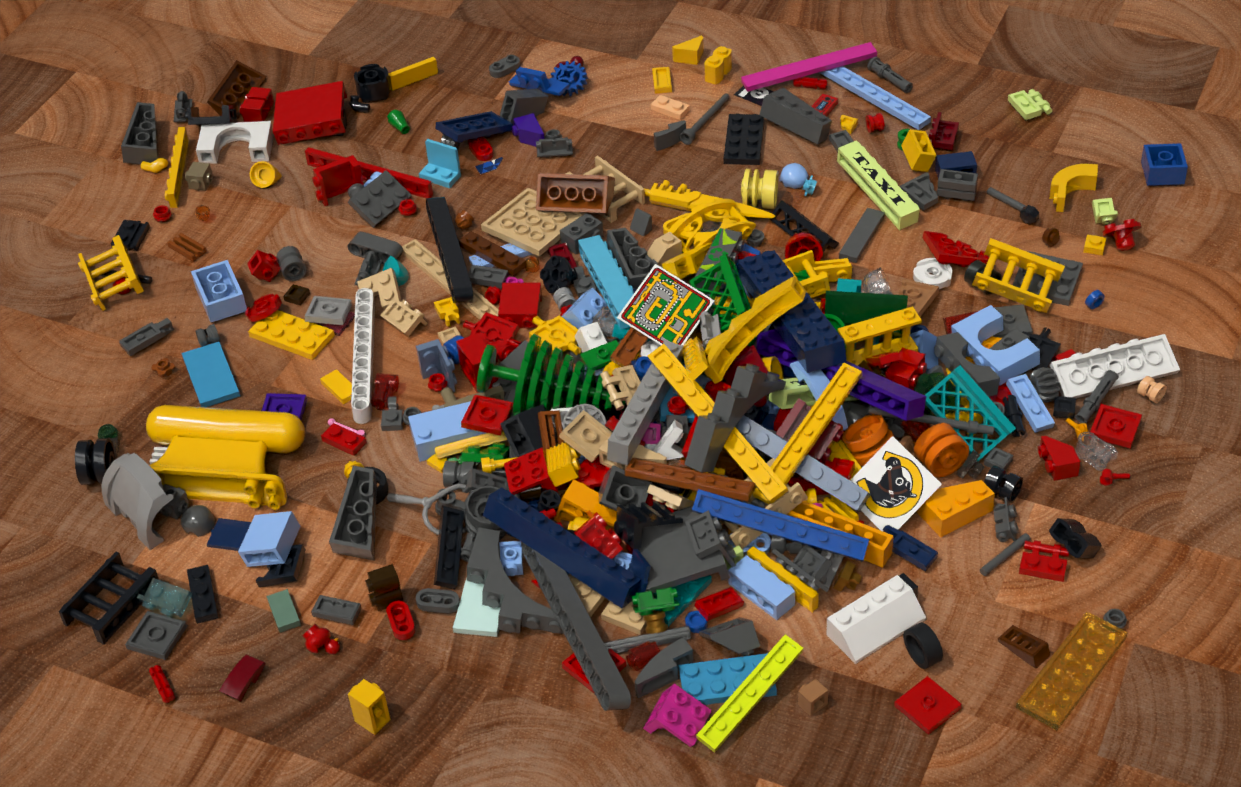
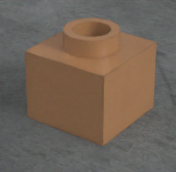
M814 679L809 684H804L798 691V705L810 717L828 704V689L817 679Z

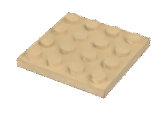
M527 188L483 222L481 228L484 232L540 257L549 247L560 240V230L585 213L537 211V191Z

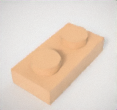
M659 95L651 103V110L681 120L690 111V105Z

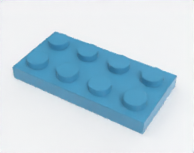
M768 653L678 665L681 687L704 705L724 703ZM776 684L771 687L764 697L777 696Z

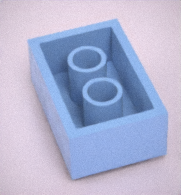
M228 260L191 271L195 288L210 323L246 311L244 295Z

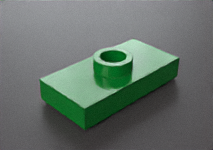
M617 340L583 352L580 354V359L585 364L584 366L587 370L589 367L594 370L605 367L608 363L612 362L610 356L619 343Z

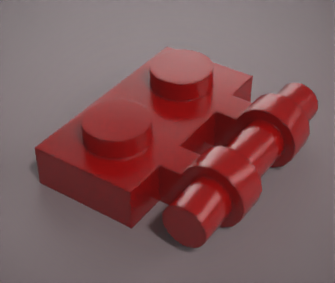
M1025 540L1024 549L1031 550L1032 553L1023 552L1019 574L1064 582L1067 560L1061 559L1059 556H1069L1066 548L1061 547L1060 544H1054L1053 546L1042 544L1038 540H1034V542ZM1039 552L1052 554V557L1039 555Z

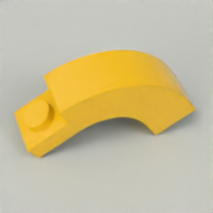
M1098 164L1068 166L1060 170L1053 177L1049 199H1053V204H1056V212H1064L1065 197L1068 193L1075 190L1095 191Z

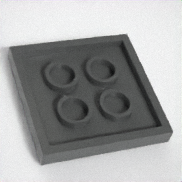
M1027 251L1065 266L1059 281H1052L1046 298L1052 300V303L1069 306L1083 268V263ZM1019 268L1013 286L1021 287L1027 270ZM1034 273L1028 291L1039 295L1045 277Z

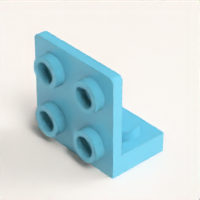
M427 139L425 145L428 164L420 171L419 178L451 188L461 177L458 150L456 147Z

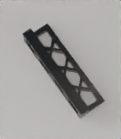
M783 200L780 201L772 213L775 217L769 218L791 236L795 235V233L809 230L810 234H814L818 240L823 241L821 244L823 252L828 245L835 249L839 244L838 241ZM783 210L785 212V219L778 221L776 218ZM797 221V229L790 230V222Z

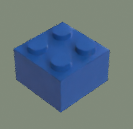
M1181 143L1148 144L1143 146L1141 164L1147 186L1185 184L1188 166Z

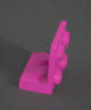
M674 683L661 694L643 729L651 734L658 728L660 730L664 728L689 747H692L697 740L696 735L704 727L711 709Z

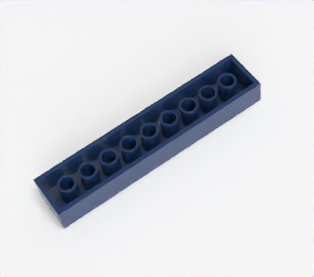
M775 250L765 251L762 254L747 256L744 259L738 260L741 281L754 300L794 276ZM807 292L803 302L791 308L771 323L807 373L847 362L843 338Z

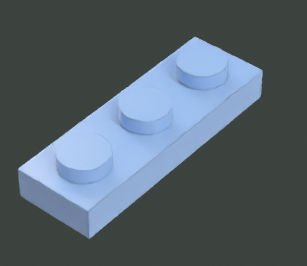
M1024 374L1008 379L1006 385L1012 395H1015L1016 402L1033 431L1036 433L1053 428L1055 422L1027 375Z

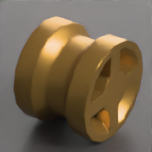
M654 611L652 614L643 615V619L647 623L645 628L647 634L668 630V625L664 621L665 612Z

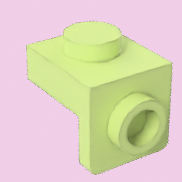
M1112 198L1092 201L1096 223L1106 225L1115 221L1118 211H1114Z

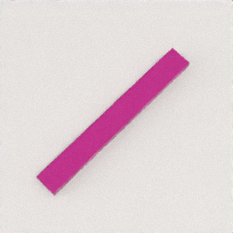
M869 42L742 76L741 82L746 91L749 92L876 57L877 51L872 43Z

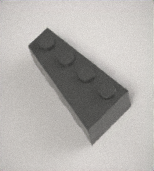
M785 88L764 96L760 116L816 144L827 140L832 123L831 119Z
M137 102L121 145L123 163L141 164L143 161L152 163L158 159L154 104Z
M626 228L607 230L606 243L608 250L612 251L613 259L616 258L618 268H622L623 276L627 277L629 286L631 285L633 289L637 290L655 264L658 265V263L654 259L651 260L647 255L648 252L638 245V241Z
M359 466L352 467L329 540L333 553L374 561L377 479L374 469Z

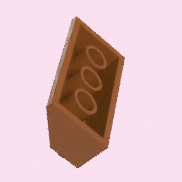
M538 173L536 210L607 213L614 197L615 178L602 175Z

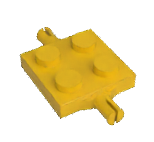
M560 315L548 321H543L539 316L533 318L532 322L538 327L529 332V339L535 333L541 337V345L544 340L552 344V352L555 347H558L563 352L570 350L575 355L580 354L581 348L576 345L578 343L574 337L578 331L575 326Z

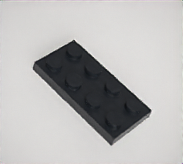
M729 114L723 158L724 164L760 165L764 117L758 114Z

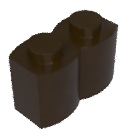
M393 564L367 572L368 579L365 580V584L370 593L368 597L372 607L376 606L377 610L381 611L387 609V606L394 601H403L399 578Z

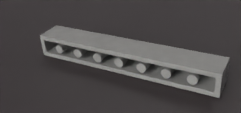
M664 341L663 344L682 363L684 346ZM652 363L608 439L607 460L628 465L671 386Z

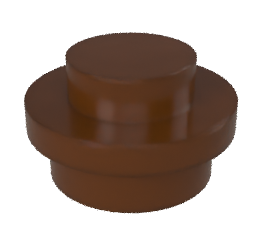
M1056 228L1046 229L1042 236L1043 242L1049 247L1056 245L1060 239L1059 231Z

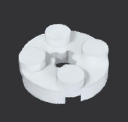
M926 258L917 263L913 270V279L915 282L939 286V289L948 287L951 284L952 267L949 264L937 262L936 258Z

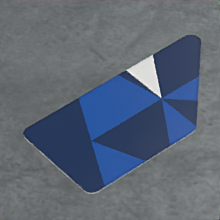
M503 157L475 167L480 174L495 170Z

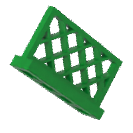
M726 253L719 257L720 262L689 280L692 287L703 294H709L711 299L714 300L716 296L721 297L718 305L712 304L710 308L715 309L712 316L719 315L721 310L726 311L723 319H719L721 333L728 330L731 321H728L731 313H736L739 316L751 309L736 264ZM722 270L719 279L713 278L716 272ZM705 280V283H704L702 289H701V288H697V285H696V284H698V283H700L701 281ZM711 282L716 283L713 291L708 290ZM722 284L727 285L724 293L718 292ZM727 298L732 299L729 307L723 306Z

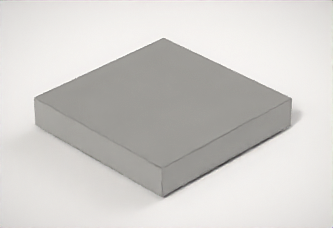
M314 296L305 314V322L343 325L352 306V300Z

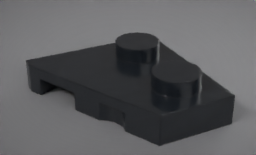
M303 544L291 547L285 563L268 565L269 571L264 577L256 579L257 585L265 587L296 582L306 551Z

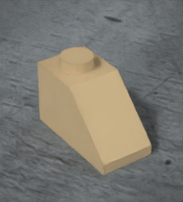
M668 232L654 240L647 255L651 260L654 259L658 266L662 267V263L682 254V241L671 232Z

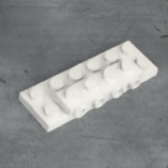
M1165 334L1142 340L1132 339L1126 344L1120 345L1116 343L1106 349L1096 348L1085 354L1076 353L1069 358L1053 361L1050 364V368L1057 375L1062 397L1071 398L1091 395L1108 370L1116 372L1119 376L1110 390L1140 383L1146 376L1156 379L1176 374L1180 371Z

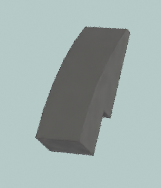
M684 637L660 651L642 669L635 680L637 698L678 680V665L693 663V649Z

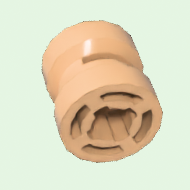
M1146 376L1140 382L1137 393L1142 396H1148L1150 401L1158 403L1164 397L1167 386L1162 383H1156L1154 378Z

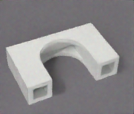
M271 121L202 124L196 148L198 161L201 163L217 164L221 148L233 141L249 142L252 162L269 161L274 138Z

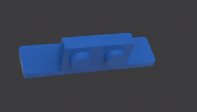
M519 67L516 70V75L509 81L511 86L539 89L543 93L557 96L562 95L570 87L569 83L547 79L545 72Z

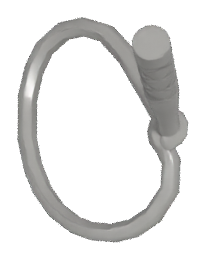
M466 484L452 485L430 498L424 497L421 499L389 493L387 500L389 502L422 504L424 506L422 513L424 524L431 532L439 535V530L433 527L428 520V509L436 500L449 492L465 488ZM465 527L462 529V534L466 532Z

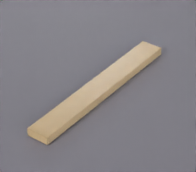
M416 239L402 246V254L450 294L441 260ZM474 288L473 301L461 302L479 320L485 312L498 316L499 310Z

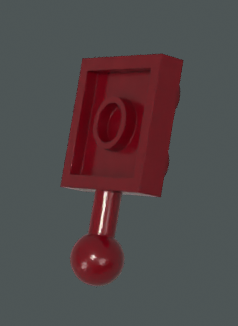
M754 345L740 352L726 371L724 379L728 385L732 386L737 366L753 364L759 367V371L767 374L768 370ZM767 395L754 403V406L763 407L767 403Z

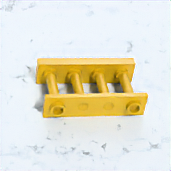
M119 235L112 238L115 244L112 246V249L87 261L82 253L78 254L80 258L78 265L81 271L85 272L93 295H90L95 306L99 304L102 311L106 310L103 300L127 288H134L137 294L144 291L128 250ZM115 255L118 256L116 260L91 271L90 267ZM119 266L122 267L120 271L95 282L94 278ZM123 277L126 278V281L101 293L98 290Z
M990 238L984 253L989 256L983 274L977 272L972 285L981 290H987L1032 307L1036 311L1047 313L1052 303V300L1046 298L1053 280L1059 281L1065 266ZM997 259L1008 263L1002 281L990 277ZM1015 266L1027 270L1020 288L1009 284ZM1034 273L1045 277L1039 295L1028 291Z
M812 250L782 260L795 277L794 272L799 273V271L806 270L810 278L799 282L811 298L830 291L827 274L824 272L817 275L813 269L816 265Z
M914 307L838 328V333L846 345V361L858 366L863 360L866 361V358L897 351L899 353L902 347L918 352L919 348L910 336L911 326L922 323V320ZM902 329V337L892 340V332ZM884 334L883 343L873 345V338ZM865 340L864 348L854 351L855 343Z

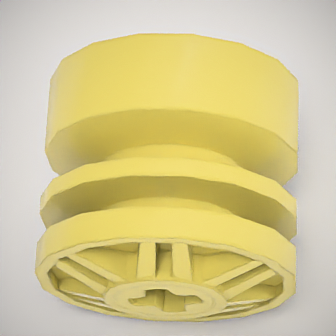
M746 168L741 184L743 204L749 205L750 200H752V207L756 208L758 200H761L763 209H775L778 195V170H765L763 178H760L758 169H755L754 176L752 177L751 169Z

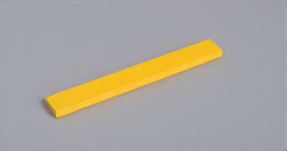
M846 363L842 364L770 468L785 486L861 378V370ZM756 487L753 497L770 504Z

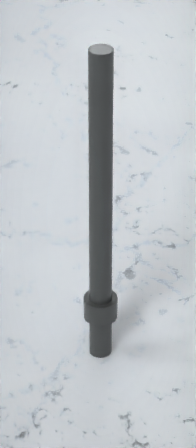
M869 405L868 413L899 418L875 406ZM925 414L922 417L910 420L933 425L947 423L952 428L966 430L967 433L972 434L979 432L993 435L994 432L993 426L978 424L977 421L971 420L965 422Z

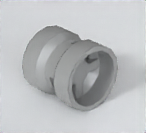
M567 287L559 288L553 295L559 310L563 306L573 305L576 302L571 290Z

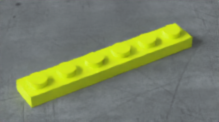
M785 634L698 732L696 738L715 753L803 652V647Z

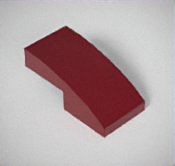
M566 243L548 248L550 258L554 255L562 256L569 261L571 268L577 267Z
M246 654L232 669L219 691L241 702L251 682L256 684L266 663Z

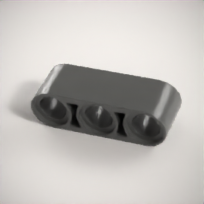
M361 231L347 245L348 250L353 255L365 258L367 252L374 251L377 260H382V264H385L389 256L398 259L403 253V248L398 242Z

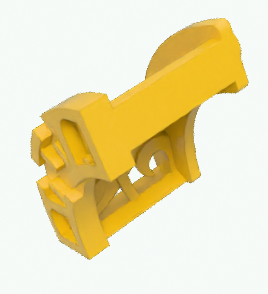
M722 198L714 199V202L709 204L704 202L692 208L691 213L685 218L681 216L668 232H671L682 241V251L686 252L690 250L689 248L693 241L694 248L713 242L719 229L713 232H701L703 223L709 220L722 222L720 228L742 232V239L745 240L752 234L756 224L748 221L735 208L736 203L734 200Z

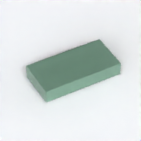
M288 589L266 596L279 633L301 625Z

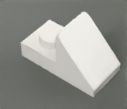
M674 420L652 451L667 457V460L684 457L681 453L683 449L674 444L678 443L684 434L682 424Z

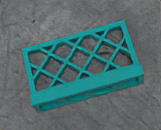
M961 365L925 394V404L937 417L946 418L945 410H954L955 420H959V411L969 412V420L973 421L974 413H980L983 416L982 425L994 427V430L999 435L996 440L987 439V434L984 433L983 438H974L972 433H969V437H965L959 433V429L953 428L958 436L967 443L969 454L976 462L1016 429ZM949 379L956 386L955 392L945 391L946 382ZM932 394L941 395V405L934 404L929 397ZM945 395L955 396V407L945 406ZM960 397L968 399L969 408L959 407ZM973 441L983 442V451L980 454L973 449Z

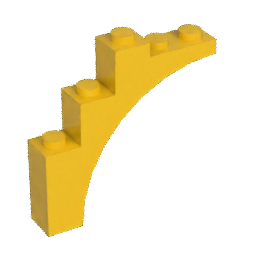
M795 276L755 298L751 309L732 319L728 330L708 341L705 352L709 367L704 373L715 384L722 381L734 359L752 339L778 317L803 302L806 290Z

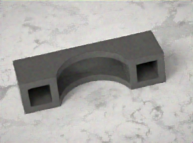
M959 332L937 337L934 353L947 369L952 372L961 365L988 397L997 395L1000 377L990 366H980L966 360L968 342Z

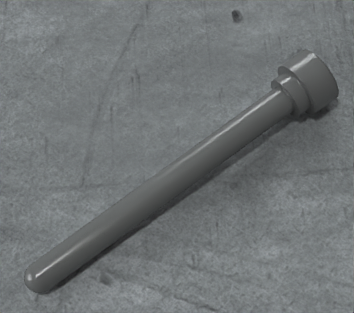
M723 94L691 128L684 129L680 133L679 138L682 143L689 145L693 142L695 133L729 99V94Z

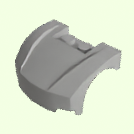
M130 453L123 454L114 460L105 472L102 481L103 500L105 505L116 516L122 513L125 518H130L131 523L137 529L138 539L151 550L164 541L152 528L153 519L160 509L173 500L174 497L172 494H165L161 478L142 458L135 453L131 455Z

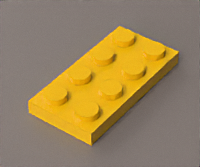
M279 310L257 321L248 331L251 338L311 360L335 336L332 329L312 322H305L304 319Z

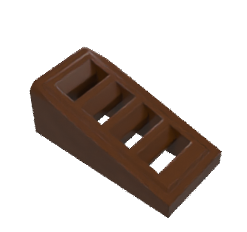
M1014 625L998 638L999 643L1035 668H1038L1050 656L1047 642Z

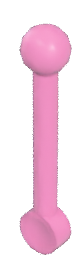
M333 418L328 420L329 426L335 423L339 426H342L352 432H355L365 437L364 430L357 431L355 429H352L350 427H347L343 424L336 422Z

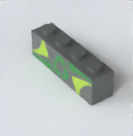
M720 228L695 277L720 262L719 257L725 253L736 264L739 252H742L744 249L742 232ZM722 270L716 272L713 278L719 279ZM703 280V281H701L700 283L696 284V285H697V288H701V289H702V287H703V285H704V283H705V280ZM711 282L708 290L713 291L716 283ZM725 284L721 285L719 291L724 289Z

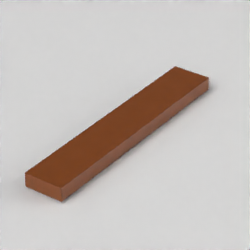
M632 458L625 469V476L695 491L700 489L747 502L755 491L754 482L638 458Z

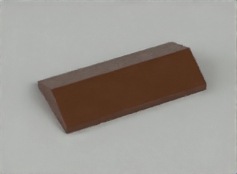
M236 60L207 103L220 116H222V105H236L238 119L241 115L240 105L243 104L246 94L249 93L252 87L260 88L267 76Z

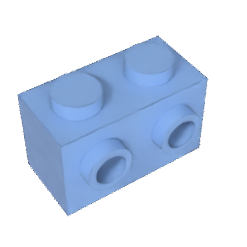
M591 288L583 293L561 317L579 329L602 317L605 313L603 310L607 307V304L597 291Z

